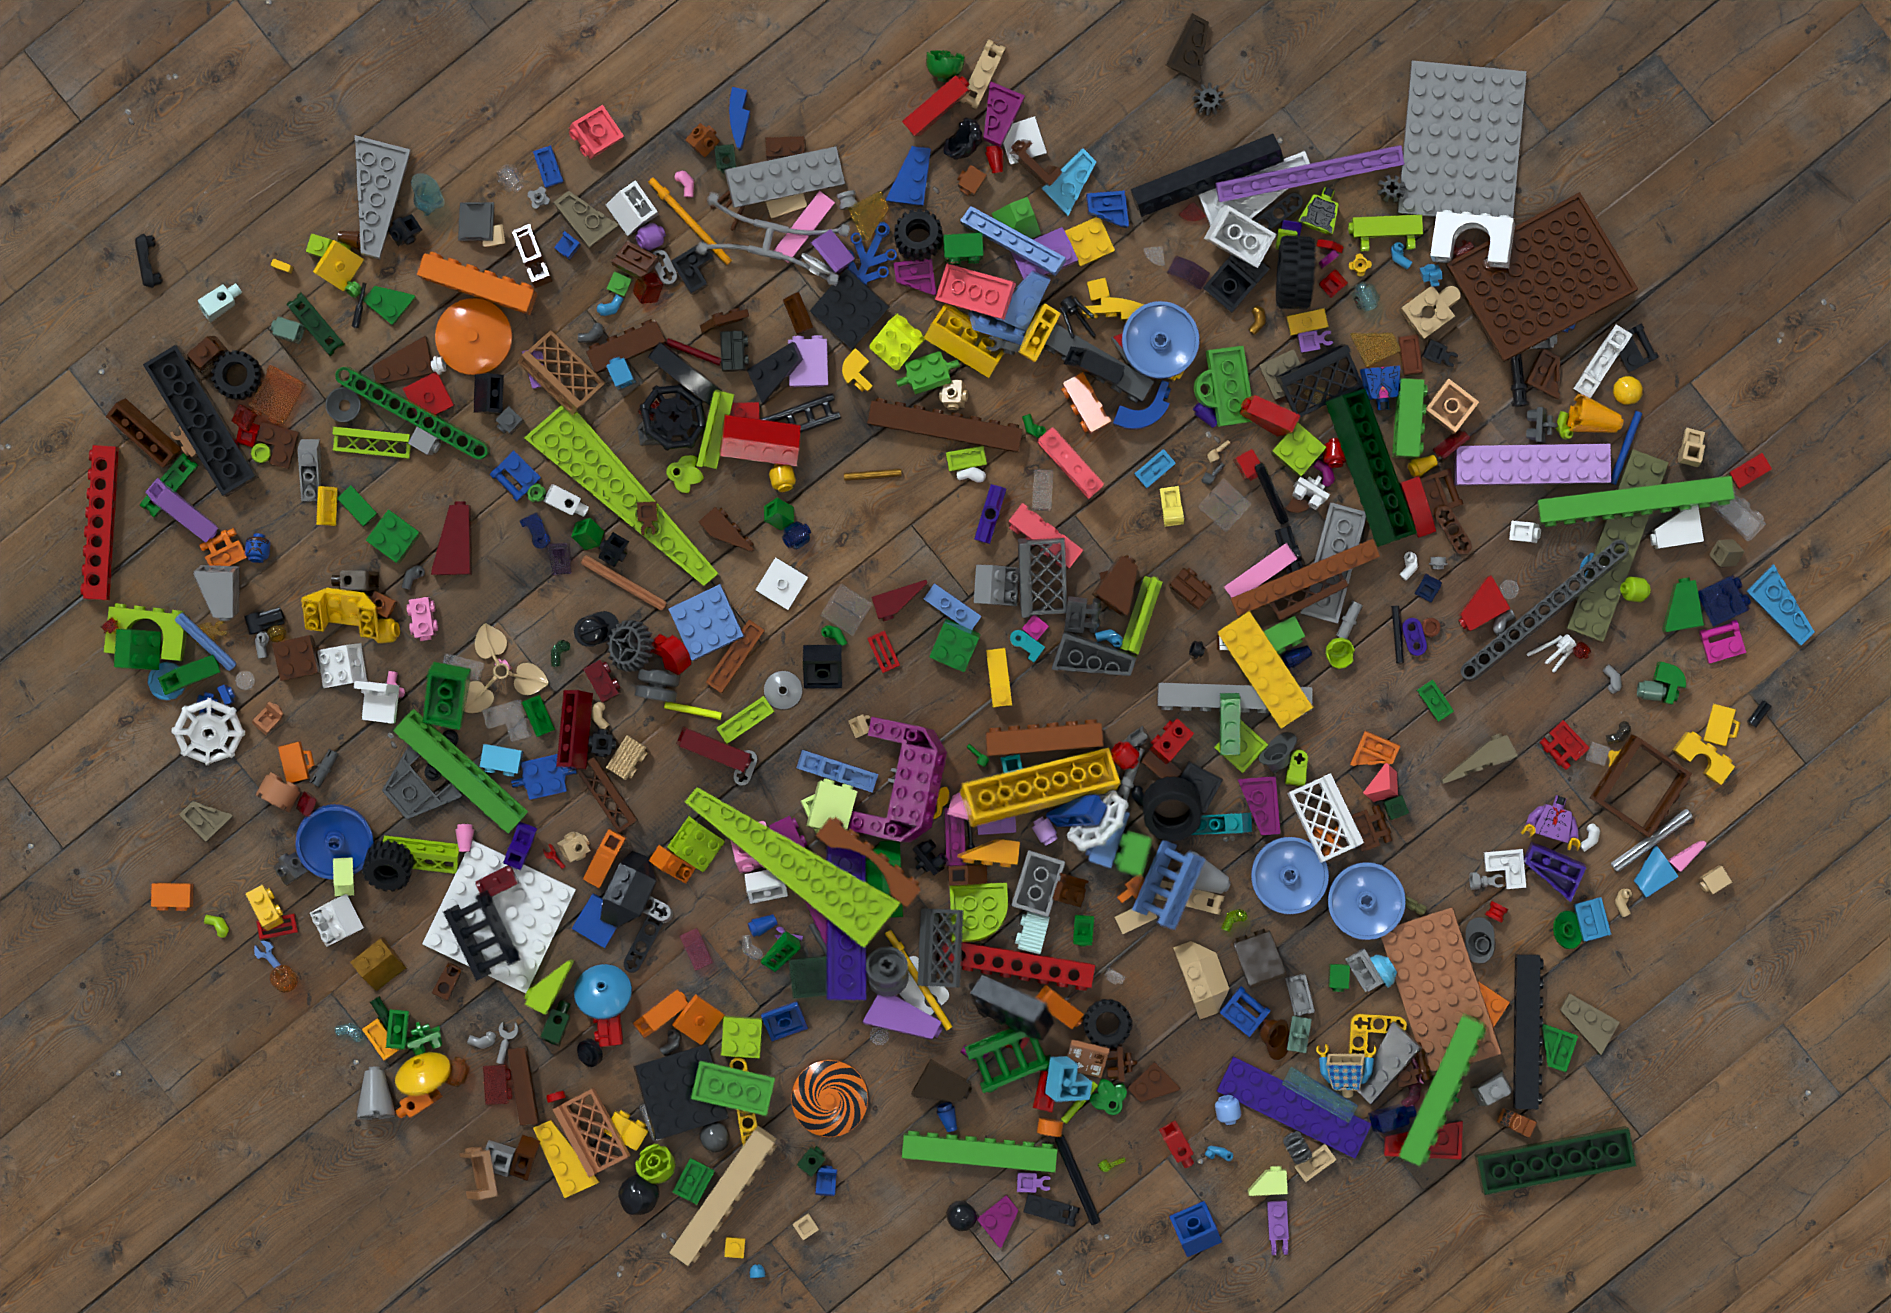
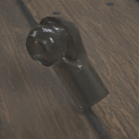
M1626 721L1621 722L1617 733L1606 735L1607 744L1625 741L1631 732L1629 723Z

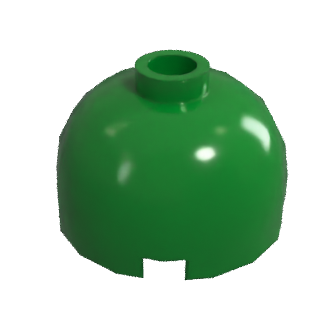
M932 50L930 53L927 52L926 66L932 76L938 77L937 81L948 82L949 79H952L955 75L958 76L963 70L965 56L957 52L956 56H953V54H950L951 51Z

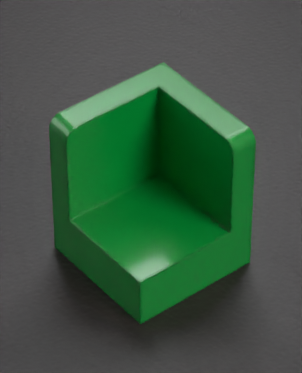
M775 498L764 506V521L779 530H783L794 523V507L779 498Z
M587 518L575 523L571 537L583 549L588 550L600 546L604 530L591 518Z

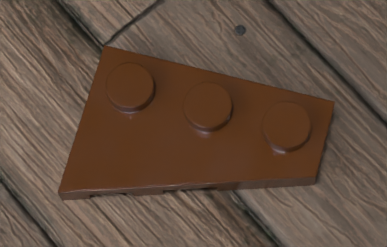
M426 336L373 365L376 382L385 384L432 374L433 370Z

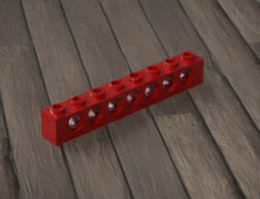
M93 445L89 451V461H92L91 469H88L90 488H87L86 493L87 499H89V507H86L85 510L88 526L84 528V537H87V542L83 546L85 564L82 565V576H84V583L81 584L80 592L83 595V599L110 600L119 447ZM105 460L107 462V468L101 471L99 469V463ZM104 479L106 482V486L104 489L100 490L98 488V482ZM102 498L105 505L103 508L98 509L96 503ZM98 518L103 519V526L101 528H97L95 525V521ZM97 537L102 539L100 547L94 545V540ZM96 556L101 558L99 566H94L93 558ZM94 575H98L100 578V582L96 586L91 581Z
M962 942V951L966 954L965 959L961 961L962 970L973 971V968L981 969V973L992 975V971L999 972L1000 976L1011 978V975H1017L1020 980L1025 981L1035 978L1038 979V983L1049 984V981L1057 982L1056 986L1067 988L1068 984L1076 985L1075 989L1087 991V987L1092 988L1095 964ZM946 943L942 947L944 953L949 950ZM953 953L948 957L951 963L954 962ZM978 953L985 957L982 964H976L973 960L974 956ZM995 957L1003 959L1004 963L1001 967H995L992 964ZM1014 960L1022 962L1023 965L1020 970L1012 969L1011 964ZM1034 963L1041 965V971L1037 974L1032 973L1030 970L1031 965ZM1053 966L1060 968V974L1057 977H1052L1049 974V970ZM1071 970L1079 972V977L1076 980H1071L1068 977V973Z

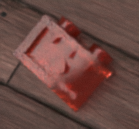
M507 1064L483 1066L485 1105L508 1104L509 1100L512 1099V1089L508 1088V1080H511V1070L507 1069Z

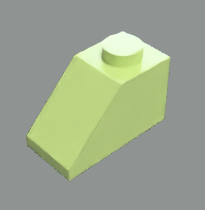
M1270 1166V1169L1265 1170L1248 1189V1195L1288 1194L1286 1169H1282V1166Z

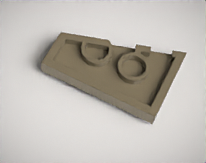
M570 191L553 202L554 206L588 248L619 226L618 223L610 220L603 213L595 210Z
M1568 993L1559 1009L1596 1051L1602 1055L1620 1022Z

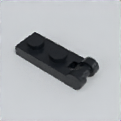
M1028 1193L1023 1212L1075 1227L1076 1214L1079 1213L1080 1207ZM1064 1210L1069 1211L1068 1218L1062 1216Z

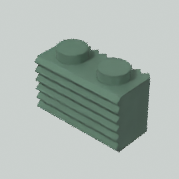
M281 317L273 320L271 331H273L274 336L293 343H301L305 330L304 325Z

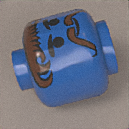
M255 533L253 537H249L246 540L245 556L251 562L263 563L264 560L269 558L271 542L265 538V535Z

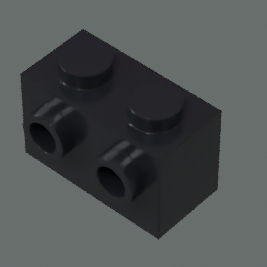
M492 373L475 374L473 413L497 414L503 412L504 375Z

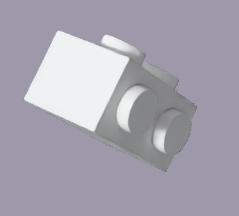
M764 870L744 874L750 904L788 896L786 884L770 871Z

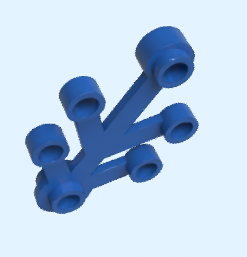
M879 222L875 225V236L867 253L862 244L861 234L853 233L851 235V242L855 244L861 266L857 270L854 261H852L848 268L866 285L869 281L886 278L889 274V270L885 266L879 267L876 272L866 274L869 267L888 260L894 261L897 257V252L894 249H888L886 253L874 257L882 238L887 237L890 232V228L885 222ZM880 226H884L886 228L884 233H880L878 231V228ZM858 235L860 241L854 242L853 237ZM892 251L895 253L894 258H889L887 254ZM885 269L887 273L882 276L879 271Z

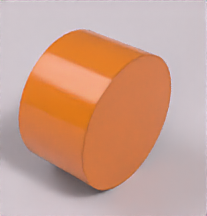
M1039 1118L1037 1133L1061 1137L1064 1122Z

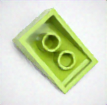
M568 960L533 988H529L524 997L527 1000L525 1005L546 1015L550 1011L575 960Z

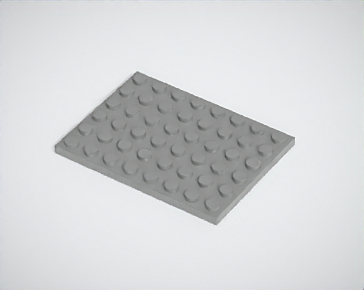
M1423 61L1411 62L1403 146L1404 165L1401 168L1400 183L1404 182L1405 188L1401 187L1400 190L1404 191L1405 194L1403 198L1399 196L1397 214L1436 217L1437 212L1450 210L1457 214L1462 212H1470L1473 215L1486 213L1492 215V217L1507 215L1513 218L1527 71Z

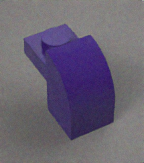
M522 822L518 823L503 864L519 870L522 869L534 842L537 828Z

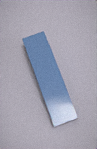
M804 750L801 752L796 767L797 769L872 793L878 777L876 773Z

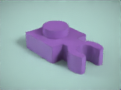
M1317 330L1297 334L1301 353L1320 350L1319 344L1331 345L1333 341L1327 342L1324 339V336L1331 334V331H1324L1321 335L1317 334Z
M1018 1172L1017 1192L1036 1193V1187L1048 1191L1050 1187L1044 1186L1042 1183L1044 1180H1050V1176L1044 1175L1041 1178H1037V1173Z

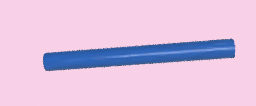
M1639 411L1634 413L1612 472L1610 483L1613 485L1617 484L1643 414Z

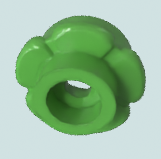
M348 281V285L344 289L351 297L356 299L360 295L362 287L355 281Z
M535 483L527 491L528 499L532 502L542 501L546 494L545 488Z

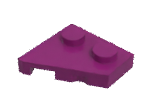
M927 258L923 259V262L916 260L915 262L904 261L894 263L896 283L936 295L932 258L929 260Z
M1005 1195L980 1215L977 1221L997 1246L1001 1248L1019 1210L1010 1198Z

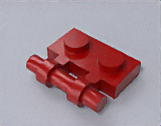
M1564 720L1549 732L1553 738L1551 742L1545 737L1539 742L1544 747L1543 750L1556 760L1555 763L1558 766L1561 765L1565 770L1571 766L1567 761L1569 757L1577 761L1589 749L1588 745ZM1557 744L1565 750L1562 755L1554 748Z

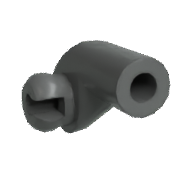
M676 1029L668 1031V1043L660 1048L664 1056L677 1049L680 1045L681 1035Z

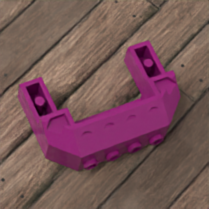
M871 717L868 736L902 743L887 818L852 811L848 830L852 829L855 832L910 843L932 827L947 751L932 729Z

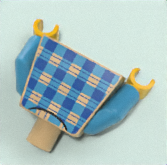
M1325 1044V1052H1321L1320 1045H1318L1316 1051L1321 1055V1058H1319L1321 1075L1332 1085L1333 1090H1342V1096L1345 1098L1352 1097L1353 1091L1360 1090L1361 1084L1366 1083L1372 1074L1374 1063L1372 1056L1376 1053L1375 1045L1372 1053L1367 1051L1368 1044L1365 1046L1367 1057H1365V1054H1328V1057H1326V1054L1329 1052L1328 1044Z

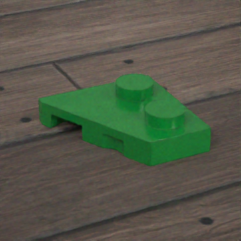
M374 286L363 301L391 325H394L416 297L413 294Z

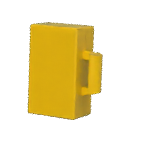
M1713 704L1704 741L1726 747L1728 738H1737L1741 723L1734 720L1736 710ZM1732 723H1735L1736 726L1734 734L1732 735L1730 734V730L1732 727Z

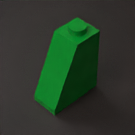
M1690 577L1678 579L1679 583L1673 584L1662 627L1663 632L1704 625L1696 580L1690 581Z
M210 655L175 668L160 676L158 680L166 696L220 673L219 664L215 660L214 655Z

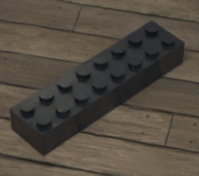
M174 345L143 364L222 496L227 497L259 478L180 346Z

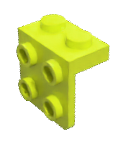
M897 313L887 322L869 347L891 368L897 371L925 339L918 329L912 327L906 318Z

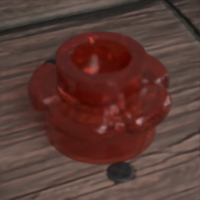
M111 617L101 626L104 630L103 633L108 632L111 634L119 627L116 624L118 620Z
M1579 642L1573 648V653L1577 658H1589L1588 655L1591 653V649L1585 643Z

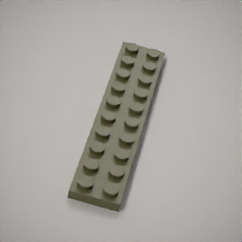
M1632 449L1617 490L1661 485L1669 462ZM1641 512L1633 513V517L1622 518V515H1615L1614 519L1605 521L1592 559L1616 540H1624L1627 543L1629 554L1577 598L1566 629L1600 642L1604 641L1621 595V584L1625 582L1649 515H1641ZM1622 545L1615 548V553L1622 554L1625 551V547ZM1606 557L1600 560L1601 566H1607L1610 563V559ZM1588 570L1585 577L1588 579L1593 578L1595 571Z

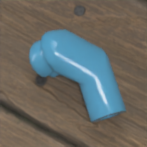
M1396 242L1391 247L1392 260L1408 270L1412 261L1404 257V245L1401 242Z
M1112 629L1095 633L1097 642L1107 640L1116 648L1120 647L1123 643L1121 635Z
M1211 1145L1207 1147L1205 1156L1210 1159H1214L1215 1155L1220 1156L1226 1161L1233 1159V1153L1223 1147Z

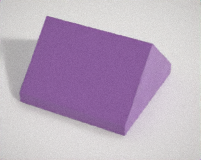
M831 229L811 242L838 274L855 259Z

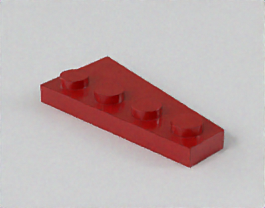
M1463 1121L1443 1124L1442 1128L1438 1127L1436 1131L1439 1133L1434 1146H1429L1428 1150L1431 1152L1428 1158L1461 1159ZM1410 1131L1385 1136L1384 1156L1399 1157Z

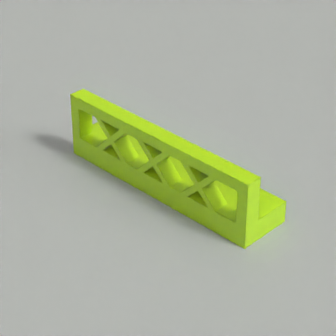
M720 390L714 391L697 466L717 469L720 459L719 449L724 415H730L735 394Z
M333 427V451L410 459L411 445L408 444L412 437L410 434ZM339 436L347 437L351 443L346 448L338 447ZM361 438L366 439L370 444L365 450L359 449L355 444ZM380 440L385 441L389 445L384 452L378 451L374 446ZM399 442L407 443L406 454L397 453L393 447Z
M384 835L383 842L385 840H390V842L396 841L398 842L397 844H403L405 849L408 848L410 850V854H413V859L415 860L412 869L456 874L460 854L458 844ZM424 860H432L434 863L427 864ZM445 861L453 862V867L446 866L443 863Z

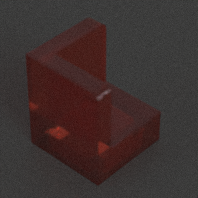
M649 273L648 275L646 274L643 281L637 278L633 293L641 304L656 303L664 284L656 273Z

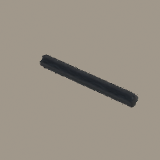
M1064 1135L1056 1137V1145L1090 1224H1098L1100 1218Z

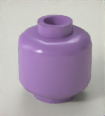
M649 223L638 229L636 240L640 248L650 251L661 246L664 243L663 237L666 235L662 226L658 227L655 223Z

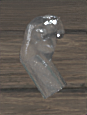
M742 935L743 953L753 960L760 959L763 956V952L752 945L751 935Z

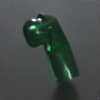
M560 640L551 649L552 667L560 666L561 653L570 649L568 641Z

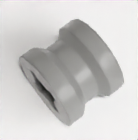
M855 190L837 194V198L841 203L840 210L859 206L858 201L855 200Z

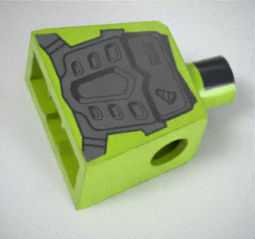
M1324 187L1321 196L1313 194L1297 222L1331 236L1334 231L1339 206L1337 202L1331 201L1335 191Z

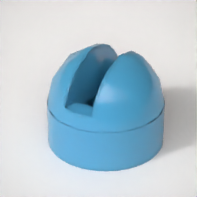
M755 1264L750 1268V1278L765 1277V1270L762 1265Z

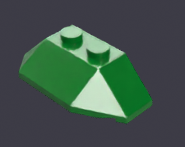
M881 841L872 850L877 855L882 853L890 859L888 863L891 866L897 865L901 868L900 841ZM866 857V883L892 897L883 873L877 865ZM900 904L889 918L903 917V905Z

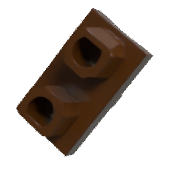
M1122 1045L1109 1049L1107 1060H1117V1067H1107V1076L1111 1079L1125 1081L1124 1065H1126L1127 1072H1132V1065L1137 1064V1060H1132L1131 1053H1126V1060H1123Z

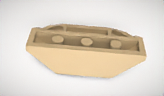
M1192 941L1173 947L1199 1020L1217 1014L1229 991V986L1216 952Z

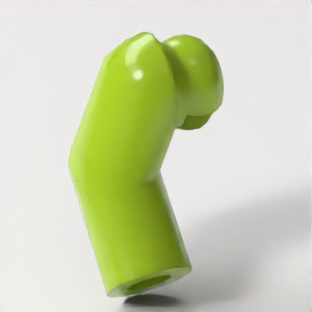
M1560 411L1556 422L1558 423L1556 430L1561 438L1571 439L1574 433L1569 431L1570 428L1566 424L1569 413Z
M206 914L204 924L213 925L218 937L225 938L229 932V927L225 920L221 917Z

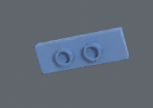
M935 583L924 597L925 601L968 629L972 630L981 618L978 613Z

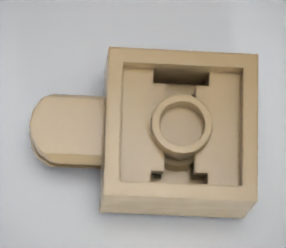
M1430 286L1399 309V311L1422 341L1455 317L1450 307L1459 301L1461 297L1460 291L1454 286H1448L1438 293L1434 287Z

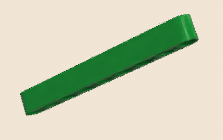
M345 366L336 371L335 378L343 386L475 459H483L489 454L490 447L486 442L355 369ZM343 370L348 371L350 374L347 381L341 378ZM360 379L366 382L365 390H361L358 387ZM376 389H381L383 391L382 399H377L375 397L374 393ZM393 398L400 401L398 409L393 408L391 405ZM410 408L416 409L417 416L415 418L409 416L408 410ZM427 417H431L434 420L433 427L426 426L425 419ZM444 426L449 427L451 430L449 437L442 434ZM460 436H465L468 439L466 446L459 444ZM477 445L484 447L485 452L483 455L476 453Z

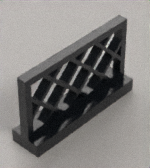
M1341 344L1275 377L1277 383L1281 385L1292 412L1302 417L1326 405L1325 402L1349 394L1364 386L1351 358V351L1348 345ZM1345 357L1348 361L1346 371L1337 368L1339 361ZM1325 367L1333 369L1329 379L1321 376L1322 370ZM1336 370L1345 373L1341 384L1332 381ZM1348 374L1354 376L1357 382L1356 385L1352 387L1345 385ZM1309 375L1316 377L1313 387L1304 385L1305 379ZM1319 378L1328 381L1325 392L1316 389ZM1293 383L1299 385L1296 396L1289 393L1288 385ZM1331 383L1340 386L1338 394H1328ZM1302 387L1311 389L1308 400L1299 397ZM1315 391L1323 394L1321 402L1317 404L1311 402ZM1298 399L1307 402L1305 409L1299 413L1295 407Z

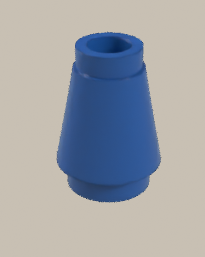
M772 914L751 919V922L747 924L752 936L760 937L777 925V921Z
M951 1102L938 1105L936 1113L946 1131H955L957 1129L955 1106H952Z

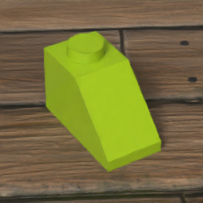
M311 233L306 252L322 258L333 240ZM340 243L347 249L351 250V246Z

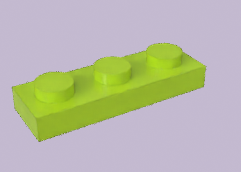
M763 696L716 729L726 744H728L775 711L765 696Z

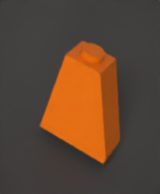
M1047 984L1035 997V999L1046 1003L1050 1013L1069 1028H1077L1082 1023L1084 1014Z
M678 989L633 1022V1025L643 1038H646L687 1006L686 996L684 993L679 992Z

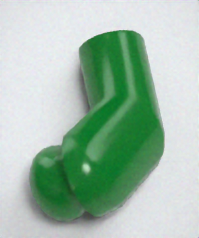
M1031 414L1022 416L1026 432L1029 435L1041 438L1046 433L1044 426L1033 423Z
M827 625L822 628L821 635L823 637L835 639L838 645L844 646L848 644L839 627Z

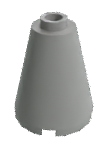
M1189 850V851H1188V852H1190V853H1193V854H1195V855L1200 856V855H1199L1198 853H1196L1195 851H1192V850ZM1205 859L1193 889L1217 894L1227 892L1230 887L1229 877ZM1178 867L1176 871L1177 874H1179L1181 870L1180 867Z
M377 1066L369 1067V1070L364 1073L357 1109V1119L395 1117V1109L385 1072Z

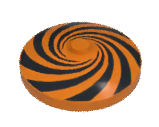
M838 1060L818 1061L805 1068L796 1079L791 1095L792 1109L799 1123L811 1133L823 1137L841 1136L853 1130L863 1119L868 1105L867 1087L862 1076L852 1066Z

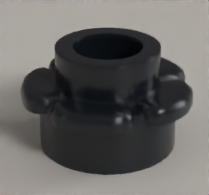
M1193 641L1189 649V655L1197 659L1198 656L1202 657L1205 652V646H1203L1202 641Z

